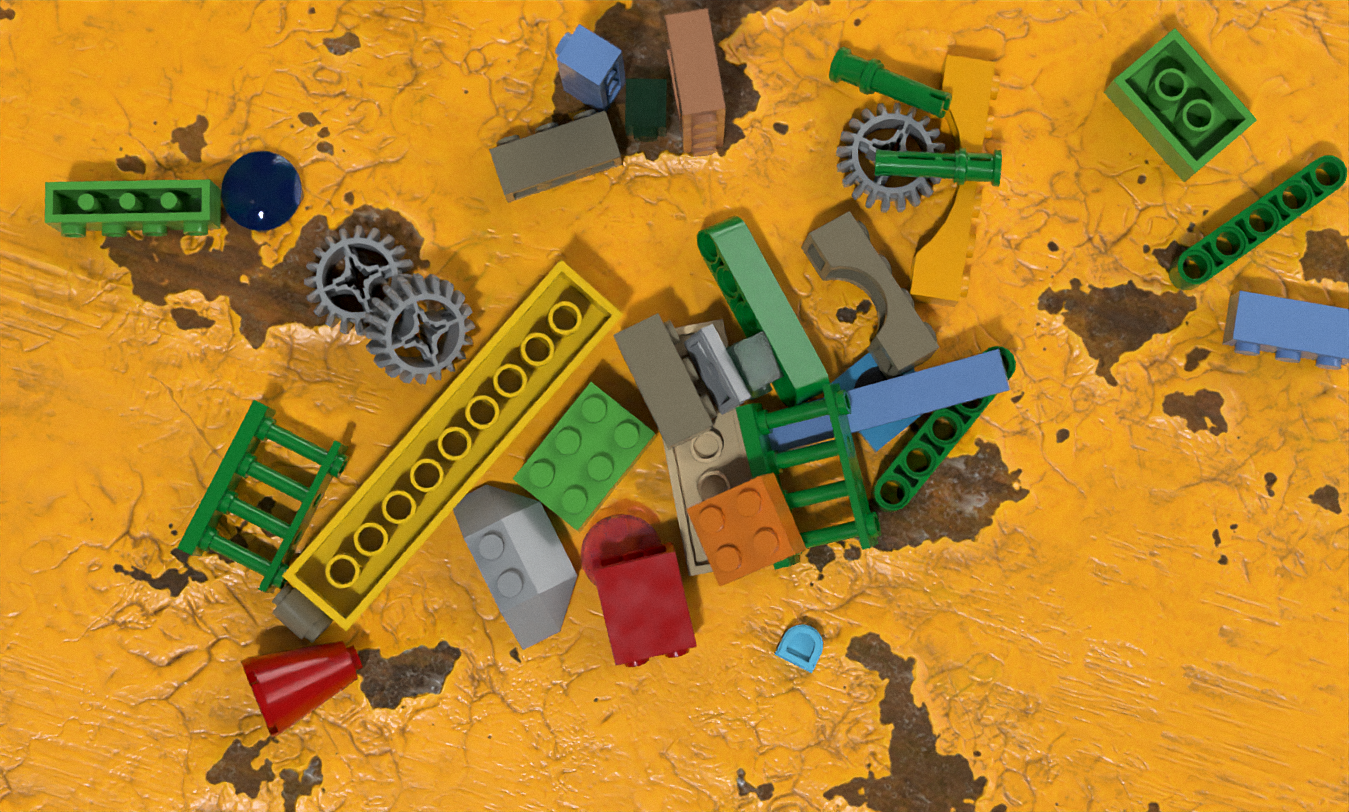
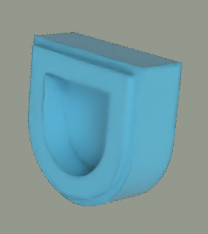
M795 625L785 632L774 655L812 673L823 650L821 635L809 625Z

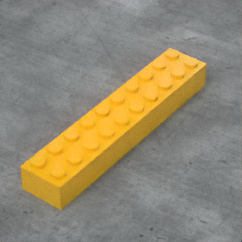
M560 260L282 577L347 631L624 314L564 261Z

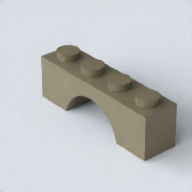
M849 211L808 234L801 249L822 281L841 280L852 283L861 288L872 300L877 311L878 327L876 335L867 350L886 379L900 377L929 360L939 348L936 343V334L933 328L927 322H923L915 311L914 301L905 288H900L892 276V268L888 260L882 254L876 252L870 242V235L865 225L859 220L856 221Z

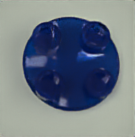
M269 151L251 152L238 158L228 168L221 186L222 202L229 216L239 225L260 233L285 224L295 214L304 197L301 179L295 167L283 156Z

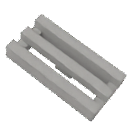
M713 324L701 328L684 342L685 348L722 415L734 410L744 401L751 398Z

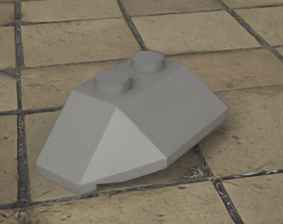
M485 485L465 495L453 509L463 538L502 616L522 649L525 650L560 632L578 575L542 503L490 485Z

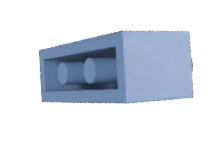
M579 24L573 34L567 32L562 37L555 50V54L558 55L556 60L563 89L599 113L607 112L626 83L622 50Z
M1238 291L1229 297L1223 344L1235 346L1234 352L1242 355L1258 356L1260 351L1275 353V359L1279 361L1299 363L1301 358L1316 360V367L1339 370L1341 365L1349 363V309Z

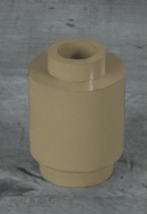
M289 583L272 600V603L277 606L272 614L301 640L305 637L309 642L313 643L334 621Z

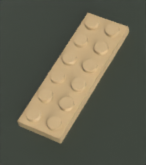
M723 319L675 328L681 342L674 346L681 360L689 357L699 378L692 383L699 397L707 394L717 414L716 417L711 419L713 423L712 430L671 450H668L663 440L689 576L713 571L686 509L752 480L736 409L723 415L719 412L684 346V342L701 328L713 324L730 355Z

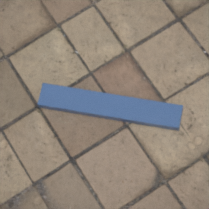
M993 350L847 391L851 403V414L847 415L851 433L1011 390L1000 350ZM829 415L774 428L773 432L768 434L771 449H776L779 453L835 438Z

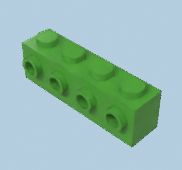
M210 179L45 182V223L61 232V236L68 238L86 237V231H102V236L125 237L127 236V231L142 230L143 235L152 237L167 236L168 230H183V234L189 236L208 235V229H221V189Z

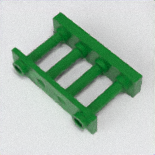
M839 383L822 386L825 399L770 413L767 409L763 410L762 403H752L736 407L752 479L774 473L791 514L792 509L849 496L855 521L800 533L806 549L859 537L862 550L878 545L877 537L881 536L880 521L876 512L870 511L847 417L848 414H851V403L845 389L841 390ZM829 415L835 437L834 440L780 453L776 449H771L768 434H771L774 428ZM839 455L845 480L788 493L787 490H782L779 474H782L783 469ZM802 552L774 563V570L799 563L798 555L802 554Z
M253 400L177 548L192 556L200 557L204 551L209 552L213 550L263 575L264 578L258 589L265 593H274L276 587L282 589L286 584L287 580L282 575L290 567L288 564L333 476L339 478L346 468L349 456L345 455L348 446L334 440L328 451L276 425V420L273 419L276 410ZM269 439L321 465L311 487L258 462V457L254 454L261 440L266 442ZM251 476L301 501L302 504L292 524L239 499V494L235 490L242 477L246 479ZM232 513L282 538L283 541L273 561L220 536V531L216 527L222 515Z

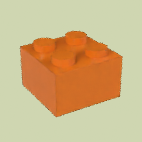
M774 473L758 476L686 509L719 587L807 550Z

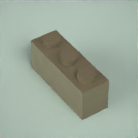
M594 109L583 111L573 117V122L558 126L557 122H552L536 128V134L521 139L519 135H513L497 141V147L491 148L489 151L507 202L510 203L621 166V155L606 111L597 113Z
M659 313L613 335L668 450L713 429L711 419L716 417L717 414L707 394L699 397L692 383L699 378L689 357L681 360L674 346L681 341L671 320L663 323Z

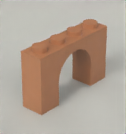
M708 8L665 15V26L669 44L667 63L683 153L692 152L694 157L712 155L717 152L716 148L723 147L726 107Z

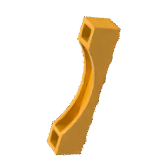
M948 54L943 62L939 90L952 94V101L948 111L944 109L942 111L946 112L944 118L951 132L955 150L966 148L967 152L982 153L984 139L990 140L994 115L988 114L990 100L997 99L1000 85V76L994 75L996 62ZM966 181L964 185H957L956 183L951 209L942 227L932 240L914 256L907 290L913 301L955 307L960 297H967L970 274L964 273L966 257H973L976 243V234L970 233L972 218L979 217L982 204V194L976 193V181Z

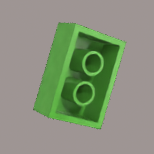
M1176 28L1117 76L1104 91L1107 97L1184 183L1257 121L1253 114Z
M590 382L513 477V480L580 533L656 439V433Z

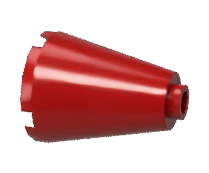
M343 641L251 656L241 660L244 672L271 738L282 734L358 679L356 671L363 668L354 645L346 648Z

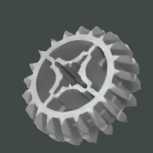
M899 102L894 104L892 113L888 114L886 106L883 103L878 104L876 110L877 117L868 108L864 109L861 114L864 123L852 118L849 122V127L854 133L843 131L840 136V140L848 146H840L836 150L838 157L848 159L841 161L836 167L837 172H850L842 180L843 187L856 184L857 187L852 193V198L857 200L863 193L867 194L868 198L865 207L869 209L874 205L875 199L882 201L880 209L884 213L888 212L890 201L895 202L898 212L905 210V198H907L912 206H919L921 200L918 192L925 197H930L933 189L929 183L939 184L942 179L918 177L908 185L890 188L884 186L891 175L875 176L872 181L863 172L858 159V150L866 153L865 158L871 160L875 165L876 149L892 151L895 143L898 142L897 151H907L905 143L908 135L917 142L921 152L943 153L945 151L944 143H932L940 135L939 129L925 130L930 122L929 116H924L917 122L914 120L917 109L911 107L907 115L900 114L902 107ZM897 129L895 135L886 141L875 138L872 141L865 139L869 134L877 130Z
M356 226L354 238H351L348 231L343 228L339 230L340 242L336 243L331 236L325 238L326 244L330 247L326 252L321 248H314V254L321 260L319 264L315 262L307 263V269L316 273V276L305 278L304 284L307 287L317 288L307 294L306 297L311 303L320 302L315 307L314 313L318 317L328 314L325 322L327 326L333 328L341 320V333L347 335L351 331L353 324H355L356 334L364 336L363 329L366 328V324L374 325L365 318V313L376 312L378 309L372 303V298H375L376 289L380 285L387 283V278L392 277L391 288L393 290L398 288L397 277H404L410 284L412 275L403 273L411 270L414 265L410 259L400 260L406 253L402 245L391 249L395 241L392 235L388 234L380 241L379 229L372 228L368 237L365 238L364 228ZM357 251L376 252L385 257L389 264L380 267L378 264L365 266L359 258ZM344 257L346 266L344 273L337 279L332 280L333 284L329 285L333 268ZM356 267L366 278L369 276L368 279L364 280V294L355 285H351L357 282L356 275L358 273ZM338 295L342 297L356 296L364 312L342 310L336 306L332 297Z
M413 273L410 284L404 277H397L398 288L395 290L388 285H383V291L387 296L383 301L376 297L372 298V303L378 309L376 312L365 313V318L374 325L363 329L364 336L371 339L366 345V349L370 354L375 355L374 363L379 368L385 367V373L391 378L399 375V378L404 383L409 384L414 377L419 384H426L429 374L435 380H441V369L444 367L450 372H455V366L452 363L455 357L462 360L466 359V354L460 350L462 345L473 344L472 338L465 334L475 328L474 322L467 319L473 313L471 307L466 303L462 304L465 300V295L459 290L453 291L454 285L448 280H443L440 283V279L433 274H429L424 280L423 276L419 273ZM436 300L441 302L444 309L437 312L433 309L424 312L418 306L417 301ZM402 311L401 319L394 325L396 318ZM444 333L442 339L437 344L438 338ZM401 346L405 349L415 346L422 355L404 357L396 354L394 349Z

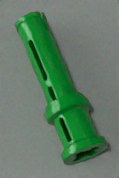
M841 47L837 51L830 66L829 79L832 82L839 83L844 81L859 87L860 92L865 95L877 92L936 115L938 118H943L946 115V112L942 111V109L948 111L952 101L951 93L935 89L884 69V64L880 60L873 58L869 61L853 55L851 49Z
M959 148L954 153H932L876 149L874 176L953 179V182L957 183V185H964L966 181L991 182L992 186L999 187L1002 151L994 150L993 153L967 152L966 148Z

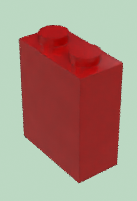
M673 542L592 560L593 574L615 666L625 664L626 667H637L647 663L651 657L664 654L667 658L679 657L687 654L690 651L689 648L697 647Z

